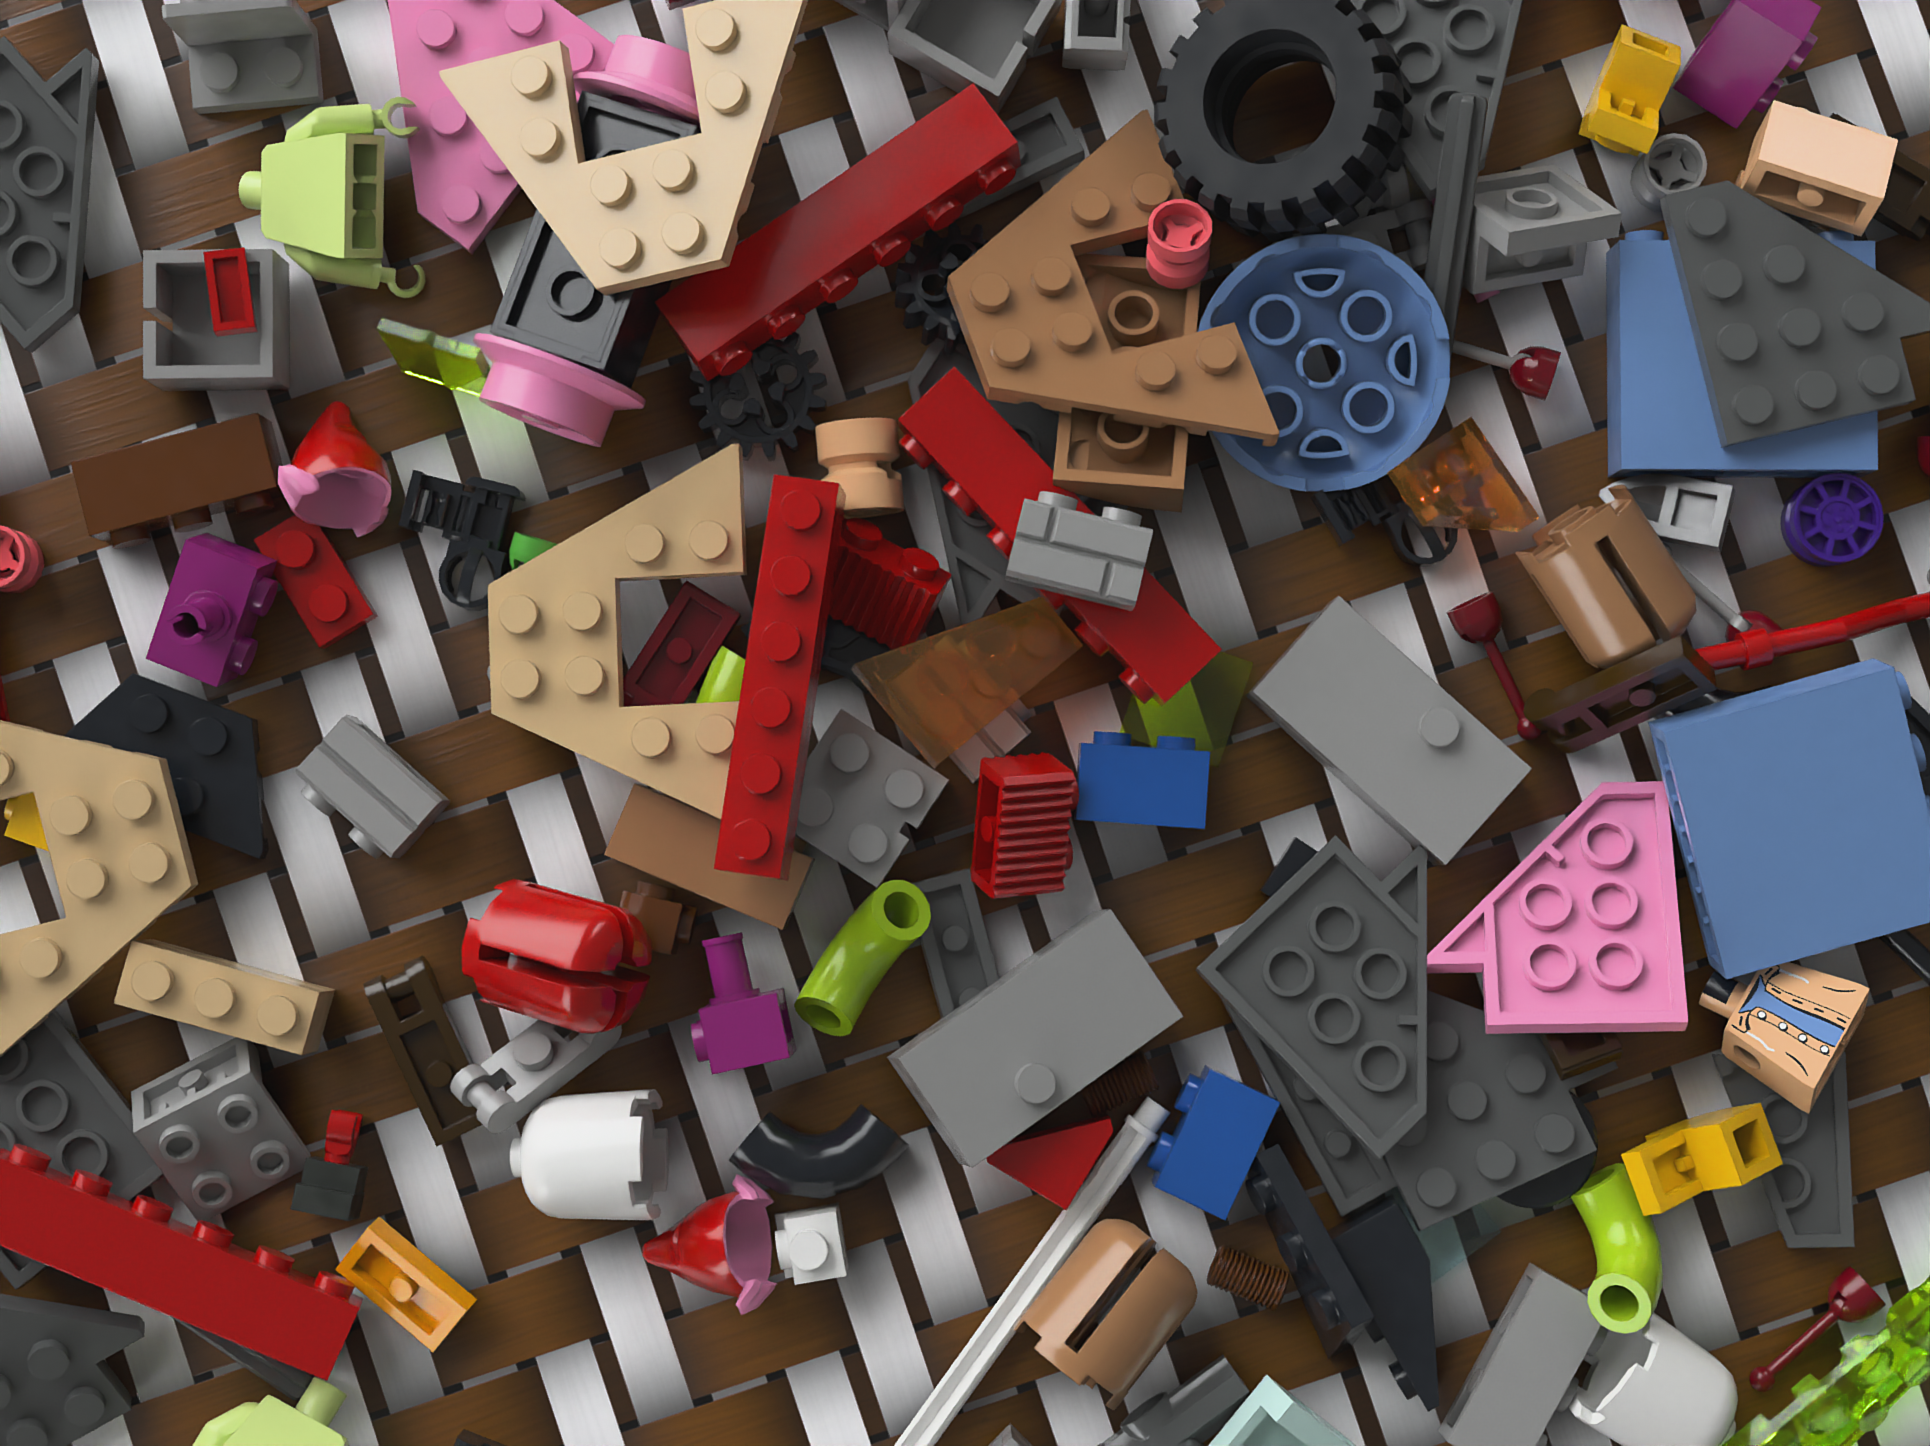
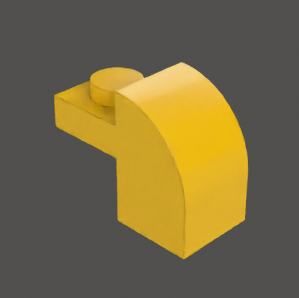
M1622 24L1587 104L1580 125L1579 135L1595 140L1604 147L1616 152L1628 153L1638 157L1640 152L1648 154L1658 133L1659 110L1681 65V47Z
M1761 1102L1721 1109L1677 1122L1646 1135V1142L1621 1154L1643 1216L1662 1214L1703 1191L1743 1186L1783 1164Z

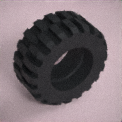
M1223 0L1226 6L1214 14L1206 7L1193 19L1198 28L1190 38L1186 39L1179 35L1169 52L1176 58V62L1172 70L1168 68L1161 69L1156 87L1166 97V102L1157 103L1154 106V125L1166 135L1161 137L1158 145L1164 161L1175 170L1173 177L1189 195L1219 221L1227 222L1237 232L1250 237H1255L1261 232L1270 241L1280 242L1292 238L1293 230H1298L1303 236L1326 234V222L1336 219L1344 227L1360 217L1354 207L1366 196L1373 203H1376L1387 190L1380 179L1387 169L1392 172L1399 171L1406 154L1398 146L1397 140L1398 138L1410 137L1412 132L1413 116L1404 106V104H1407L1412 99L1411 88L1408 78L1400 69L1402 62L1391 44L1363 9L1357 10L1350 0ZM1308 61L1325 65L1332 72L1336 80V100L1331 118L1317 140L1300 154L1277 163L1255 164L1241 158L1235 150L1233 141L1234 119L1243 96L1252 84L1265 73L1284 64Z

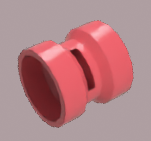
M1173 199L1163 202L1153 210L1148 220L1146 269L1150 277L1162 286L1170 289H1185L1194 286L1204 278L1209 268L1212 220L1208 211L1200 204L1187 199Z
M0 525V591L9 594L21 593L33 587L41 577L44 568L43 552L37 541L29 535Z

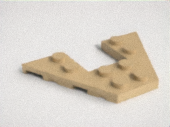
M714 0L683 8L701 133L590 161H585L569 48L560 40L441 70L439 74L450 92L594 287L606 296L730 265L738 240L737 223L740 217L747 211L755 185L751 182L762 144L769 142L782 101L780 87L784 75L792 69L796 57L793 46L808 0Z
M739 444L729 445L488 584L491 713L719 819L722 817L739 701L624 707L620 582L747 575L743 450Z
M0 720V801L34 792L66 916L63 919L0 934V1057L31 1030L44 1022L53 1010L66 999L71 998L104 968L105 964L132 940L140 937L157 921L158 917L172 905L177 904L198 885L167 759L139 752H129L88 740H78L44 732L41 729Z

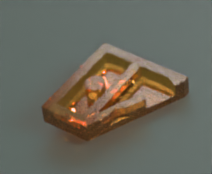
M1472 416L1387 472L1399 490L1402 499L1412 509L1423 526L1518 532L1540 518Z

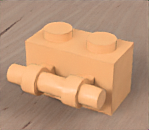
M1774 100L1753 139L1745 171H1740L1735 185L1776 210L1809 220L1810 226L1829 231L1832 227L1861 237L1884 200L1898 139Z

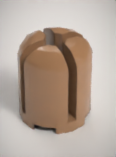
M1623 484L1608 488L1614 500L1595 509L1593 506L1583 509L1578 504L1573 506L1532 535V538L1538 545L1534 551L1515 553L1584 660L1592 666L1601 669L1612 667L1657 646L1656 641L1659 639L1666 642L1682 635L1697 611L1696 596L1693 589L1635 499Z
M1105 1219L1095 1224L1013 1327L1015 1331L1024 1333L1028 1326H1030L1042 1338L1035 1345L1034 1349L1079 1386L1086 1384L1093 1389L1098 1383L1112 1393L1113 1396L1105 1404L1112 1410L1118 1407L1128 1394L1130 1388L1193 1309L1198 1294L1195 1280L1188 1267L1163 1248L1142 1269L1082 1348L1079 1349L1085 1338L1152 1253L1157 1243L1135 1224L1121 1219Z

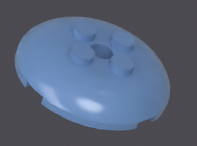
M1313 234L1297 236L1272 244L1246 259L1226 277L1212 296L1201 318L1197 332L1235 322L1280 432L1276 445L1271 447L1262 446L1263 439L1212 431L1222 447L1238 463L1255 475L1273 484L1305 492H1319L1322 489L1324 492L1352 489L1373 482L1393 471L1416 452L1430 434L1443 409L1450 384V338L1442 311L1425 282L1409 265L1393 253L1369 241L1339 234ZM1323 344L1332 348L1336 353L1338 367L1331 378L1326 381L1317 382L1309 379L1305 374L1303 358L1307 350L1316 345Z

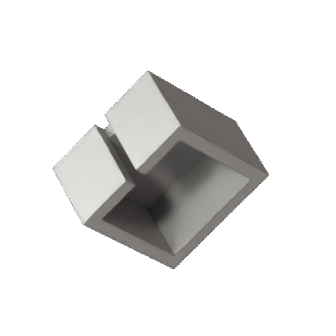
M906 0L887 32L889 54L957 93H960L974 83L998 115L1026 69L1027 54L1033 57L1059 13L1062 0Z
M224 249L143 250V308L162 322H173L172 332L157 321H143L144 380L162 391L290 389L289 263L273 249H245L258 332L217 337L213 330L203 252Z
M840 709L806 760L795 834L878 888L911 841L899 833L906 822L919 829L948 785L949 779L843 709Z

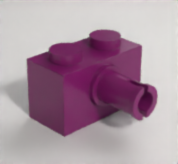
M1731 0L1692 53L1673 89L1737 129L1752 108L1762 114L1773 101L1784 83L1782 79L1777 77L1784 66L1787 65L1795 71L1807 57L1818 39L1809 30L1822 7L1811 0Z
M207 532L186 539L145 659L215 687H219L237 678L238 674L244 675L252 664L258 646V641L251 638L258 616L263 617L267 614L277 593L278 582L271 579L277 560Z
M742 932L702 941L706 951L715 998L709 999L710 1004L698 1010L700 1020L691 1024V1034L698 1062L709 1060L712 1075L790 1058L797 1050L784 988L760 993V988L753 989L742 942Z

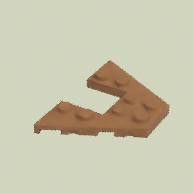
M1148 109L1139 112L948 276L947 292L987 399L1013 404L1034 402L1044 409L1071 413L1072 407L1114 414V421L1155 428L1177 425L1183 427L1190 434L1206 436L1207 431L1210 430L1263 439L1262 446L1271 447L1276 445L1280 432L1235 322L1113 354L1075 256L1148 238V220L1153 210L1163 202L1173 199H1184L1177 180L1173 177L1174 173L1171 166L1163 159L1158 145L1160 139Z

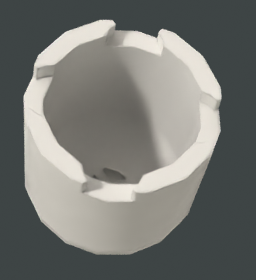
M656 1089L569 1094L542 1101L532 1110L523 1127L521 1138H514L510 1149L512 1174L514 1177H522L525 1192L531 1203L547 1216L564 1219L654 1220L658 1218L661 1214L659 1204H652L653 1194L656 1191H667L669 1169L668 1129H655L652 1109H660L662 1107L661 1096Z
M1654 1312L1646 1326L1637 1332L1623 1334L1608 1330L1607 1336L1599 1350L1593 1356L1587 1354L1584 1356L1583 1359L1590 1363L1591 1367L1585 1377L1583 1387H1577L1576 1393L1569 1404V1409L1576 1418L1620 1445L1727 1446L1732 1440L1736 1430L1734 1417L1738 1402L1737 1386L1733 1375L1716 1357Z

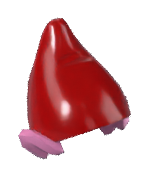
M334 401L327 406L296 449L291 464L279 466L278 485L290 509L297 517L308 524L333 529H353L358 538L380 526L388 515L389 508L387 506L390 502L392 489L387 463L367 443L364 435L355 427L349 406L341 401Z
M736 1174L732 1182L735 1191L704 1202L670 1229L648 1240L642 1247V1255L648 1263L661 1267L696 1286L712 1292L737 1297L736 1306L740 1314L743 1315L758 1308L771 1294L777 1284L768 1281L773 1246L769 1218L765 1208L774 1201L753 1180Z

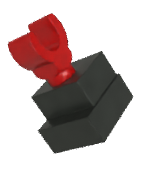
M341 1109L331 1110L326 1131L325 1157L314 1156L306 1158L301 1183H296L291 1210L345 1221L360 1217L365 1195L363 1190L369 1167L351 1164L350 1159L355 1151L360 1135L363 1114Z

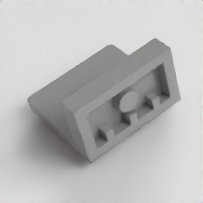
M180 0V3L162 5L163 20L188 46L192 106L198 114L324 103L318 30L296 0Z
M235 1037L131 1091L133 1133L197 1221H206L304 1170L306 1158L311 1157L310 1152L263 1085L259 1051L251 1041Z

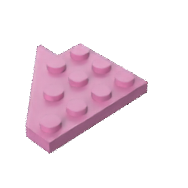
M388 0L401 97L411 100L417 106L412 108L403 107L406 128L419 127L420 129L416 135L407 138L417 211L422 218L473 254L522 188L442 81L439 71L560 40L569 48L574 78V75L579 72L605 71L614 44L555 0ZM575 90L576 99L578 102L580 94Z
M1663 781L1602 782L1427 955V973H1482L1486 1034L1662 1032L1686 1030L1688 1012L1670 809Z

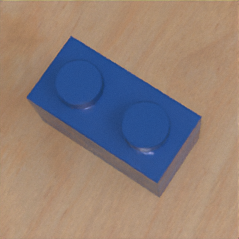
M1094 731L1093 743H1079L1076 778L1079 788V801L1074 810V820L1205 829L1210 752L1195 751L1196 738L1157 736V748L1131 746L1132 734Z
M1206 1065L1200 1077L1190 1073L1174 1105L1175 1109L1183 1112L1172 1135L1162 1131L1146 1165L1155 1170L1151 1179L1154 1187L1226 1220L1280 1102Z

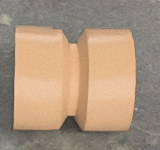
M855 418L823 423L815 427L818 464L827 468L829 473L821 481L835 482L841 485L846 494L844 518H869L904 511L902 474L891 469V463L900 456L897 420L891 418Z

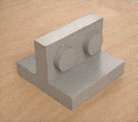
M1554 164L1478 176L1462 286L1472 294H1479L1581 276L1584 271L1587 242L1619 237L1622 213Z

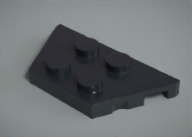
M133 673L64 735L69 738L109 745L113 748L129 752H139L167 759L184 830L256 858H266L269 847L268 838H264L261 800H264L263 778L258 770L257 754L260 751L257 719Z

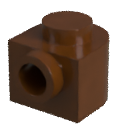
M638 881L636 892L622 891L619 907L628 909L641 921L652 941V951L669 955L677 954L679 943L689 945L691 942L698 907L673 901L676 890L674 888Z

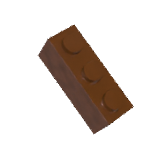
M258 412L71 461L89 536L106 543L112 542L114 549L129 548L151 541L150 531L174 526L175 532L178 533L208 527L213 524L211 515L233 509L236 510L237 516H249L266 512L275 507L273 499L284 496L278 485V468L283 466L273 425L270 420Z

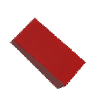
M245 248L203 252L215 335L220 337L258 332Z

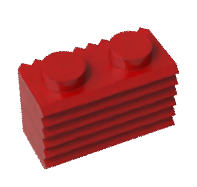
M843 517L829 614L834 620H842L845 626H853L856 631L864 632L867 637L876 638L878 643L887 644L890 649H896L901 655L909 656L925 634L952 574L940 568L938 560L929 552L914 547L903 549L882 538L881 530L873 523L861 518L846 519Z
M1041 752L1039 755L1033 753L1029 755L1018 754L1016 757L1010 755L1005 757L995 756L993 758L983 757L980 761L971 881L991 899L1062 892L1065 889L1063 879L1066 877L1065 871L1070 869L1073 862V847L1067 832L1071 829L1069 819L1072 817L1071 811H1074L1078 805L1079 788L1074 772L1053 755Z

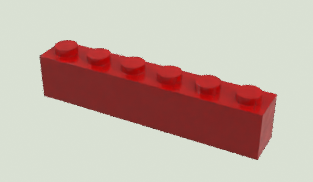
M973 83L735 246L728 267L694 274L656 300L655 304L665 323L707 382L718 374L721 376L731 375L749 362L753 355L752 351L772 337L775 340H779L795 332L805 321V314L824 301L834 303L847 296L857 286L858 278L878 264L880 267H886L898 261L910 249L911 241L930 228L938 231L953 223L961 215L964 205L983 192L986 195H990L1004 188L1016 175V169L1021 166L1018 141Z
M955 366L898 418L899 429L904 434L898 441L901 448L922 470H925L931 463L949 481L942 488L946 496L967 517L976 510L993 528L986 535L987 539L1008 561L1024 498L1038 501L1040 491L1058 493L1078 500L1076 511L1095 515L1074 492L1053 485L1054 471ZM1145 567L1137 601L1132 611L1034 588L1054 610H1057L1063 604L1069 608L1081 621L1074 629L1075 632L1096 655L1102 657L1109 651L1119 661L1125 670L1118 677L1143 704H1146L1153 698L1160 706L1164 705L1222 650Z
M773 475L716 849L715 870L785 881L789 880L846 494L839 483Z
M14 1144L11 1151L4 1148L0 1149V1246L321 1379L328 1380L364 1299L352 1294L355 1284L327 1271L320 1270L317 1277L314 1278L292 1269L295 1259L267 1246L259 1245L256 1253L232 1244L235 1235L216 1224L198 1220L194 1228L172 1219L171 1216L174 1209L156 1199L137 1195L134 1202L110 1193L113 1183L91 1172L76 1169L72 1177L48 1167L52 1158L31 1147Z

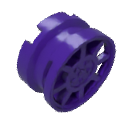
M1845 473L1826 474L1800 486L1789 496L1781 513L1780 525L1782 536L1789 550L1803 562L1818 567L1837 566L1863 556L1875 545L1883 528V508L1878 495L1862 479Z

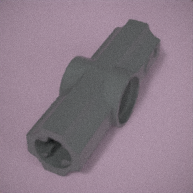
M1222 1354L1171 1393L1161 1392L1142 1403L1121 1422V1430L1097 1446H1204L1203 1442L1225 1426L1251 1392Z

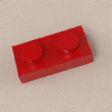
M294 514L254 539L262 555L277 560L273 573L319 648L326 649L378 617L323 526L308 524Z

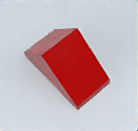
M1108 1114L1097 1116V1118L1091 1117L1016 1136L986 1158L987 1163L1067 1210L1113 1133L1111 1119Z

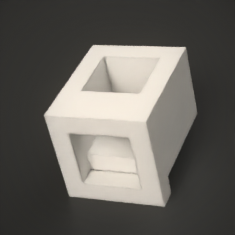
M839 1203L775 1214L777 1231H775L776 1249L781 1270H784L785 1278L793 1277L794 1284L797 1285L847 1275L849 1263Z

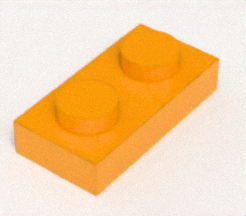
M378 1217L367 1227L335 1269L344 1278L355 1284L357 1289L431 1352H434L477 1301L473 1295L381 1217Z

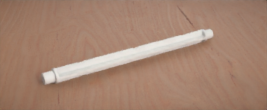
M1147 1096L1133 1116L1130 1114L1124 1119L1126 1123L1098 1160L1085 1182L1082 1183L1068 1209H1063L894 1446H934L1015 1334L1016 1331L1013 1329L1015 1324L1079 1245L1149 1145L1157 1141L1159 1136L1156 1133L1169 1116L1170 1112Z

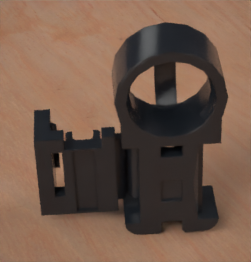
M1405 462L1383 477L1360 487L1324 492L1322 489L1311 497L1339 547L1355 538L1352 530L1368 521L1375 527L1381 523L1379 518L1386 514L1389 518L1381 524L1390 537L1394 552L1403 562L1414 567H1428L1439 563L1452 552L1457 542L1458 528L1453 515L1443 506L1435 491L1427 496L1423 495ZM1423 512H1428L1437 517L1443 524L1446 541L1444 547ZM1408 515L1424 537L1433 557H1419L1405 547L1401 537L1403 522Z
M413 470L399 526L422 533L424 526L443 530L442 538L448 539L450 542L446 557L439 568L438 581L442 593L450 602L466 610L481 611L487 609L488 594L482 599L470 601L474 576L481 556L486 557L492 563L495 572L494 581L507 574L509 555L501 551L515 499L525 501L524 493L512 485L480 477H470L466 480L465 484L475 489V492L471 493L464 491V484L429 476L421 471ZM427 490L429 494L421 522H417L424 493ZM452 536H457L462 538V541L453 540L451 538ZM466 557L456 596L452 585V573L456 565Z

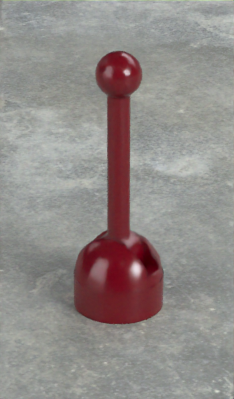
M1490 591L1481 594L1446 612L1454 630L1461 639L1474 644H1483L1519 720L1516 726L1518 735L1525 740L1536 739L1542 730L1536 728L1525 717L1523 712L1524 700L1495 642L1504 619L1494 592Z
M1848 1266L1833 1280L1828 1288L1829 1311L1766 1367L1758 1366L1754 1368L1749 1375L1750 1385L1758 1392L1771 1390L1775 1384V1376L1838 1320L1848 1323H1863L1876 1315L1886 1306V1303L1851 1266Z

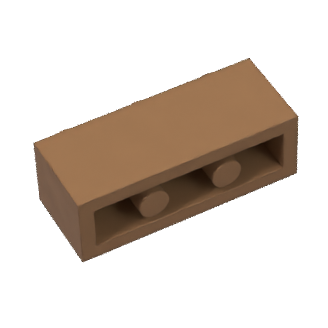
M634 783L604 855L781 930L787 928L815 862V858L803 854L807 841L795 837L788 881L715 870L714 863L721 819L687 805L652 787L649 789Z

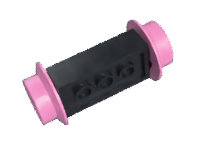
M620 35L616 39L605 71L579 72L574 75L575 90L580 94L577 106L585 161L701 133L688 52L652 39L634 35ZM537 209L492 324L490 333L493 335L477 333L473 339L474 344L492 362L479 400L497 411L534 427L576 442L601 447L614 411L644 408L646 400L631 390L660 314L655 301L668 293L672 280L605 296L594 287Z

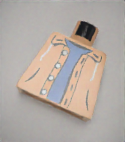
M1787 962L1758 970L1749 986L1734 978L1725 979L1715 970L1702 992L1699 1005L1729 1019L1724 1029L1721 1049L1729 1060L1797 1108L1809 1114L1864 1016L1870 988L1856 982Z

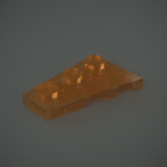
M1041 596L855 663L851 670L933 769H935L1079 651L1083 644Z

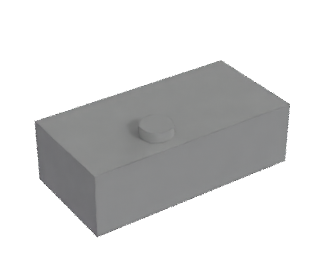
M1337 596L1326 605L1245 695L1415 849L1421 845L1427 851V859L1433 865H1446L1532 769L1340 596Z
M1099 910L1086 916L1001 976L999 980L984 988L976 996L957 1007L953 1012L940 1019L887 1058L958 1163L973 1168L1178 1021L1183 1015L1112 910Z

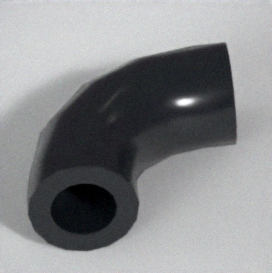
M862 1104L836 1129L820 1134L799 1132L783 1123L770 1111L751 1131L728 1161L743 1174L779 1194L824 1199L866 1186L896 1162L910 1145Z

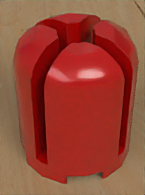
M511 879L496 885L494 889L502 890V892L489 904L481 920L470 918L462 943L463 975L474 979L478 993L484 998L480 999V1001L586 1034L610 1031L627 1022L644 999L650 976L617 964L621 962L640 967L648 966L652 963V941L641 921L628 909L528 881Z

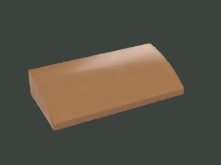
M1089 253L1075 256L1113 354L1197 332L1201 281L1185 289H1170L1158 284L1150 277L1146 269V258ZM1072 407L1071 413L1059 412L1053 485L1070 492L1111 503L1182 513L1188 432L1183 427L1177 425L1155 428L1114 421V414Z

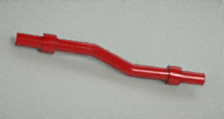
M1930 592L1895 599L1835 619L1767 633L1764 628L1735 634L1734 641L1695 650L1715 671L1738 665L1744 671L1772 664L1775 657L1847 642L1899 624L1930 618Z

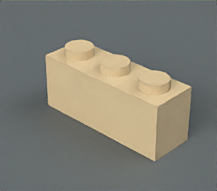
M145 939L131 941L114 1004L298 1055H305L318 1051L335 989L158 940Z

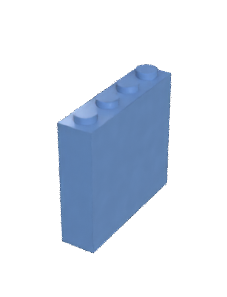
M1633 231L1626 233L1625 240H1619L1606 252L1608 477H1631L1654 473L1672 474L1689 478H1819L1831 473H1845L1860 478L1878 470L1877 411L1721 448L1670 241L1664 240V233L1661 231ZM1845 231L1817 233L1820 237L1876 270L1875 241H1854V234Z
M1872 658L1648 722L1709 965L1725 979L1930 922V796L1924 794L1919 773L1926 770V757L1919 738L1914 733L1910 734L1905 710L1910 709L1912 704L1908 684L1903 674L1899 671L1895 672L1893 666Z

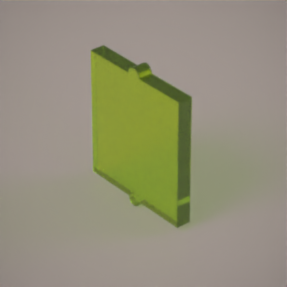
M381 317L377 331L403 373L444 385L451 390L457 389L480 397L490 371V366L481 348L439 336L430 330L423 331Z
M1219 652L1162 706L1153 698L1146 704H1143L1132 693L1119 733L1132 734L1133 740L1157 747V736L1196 738L1195 751H1209V765L1218 768L1253 662Z

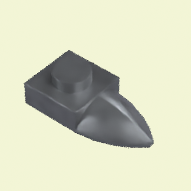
M1654 473L1631 476L1616 481L1600 490L1599 497L1604 503L1614 500L1608 488L1621 484L1625 485L1661 541L1721 552L1736 492L1732 485L1672 474Z

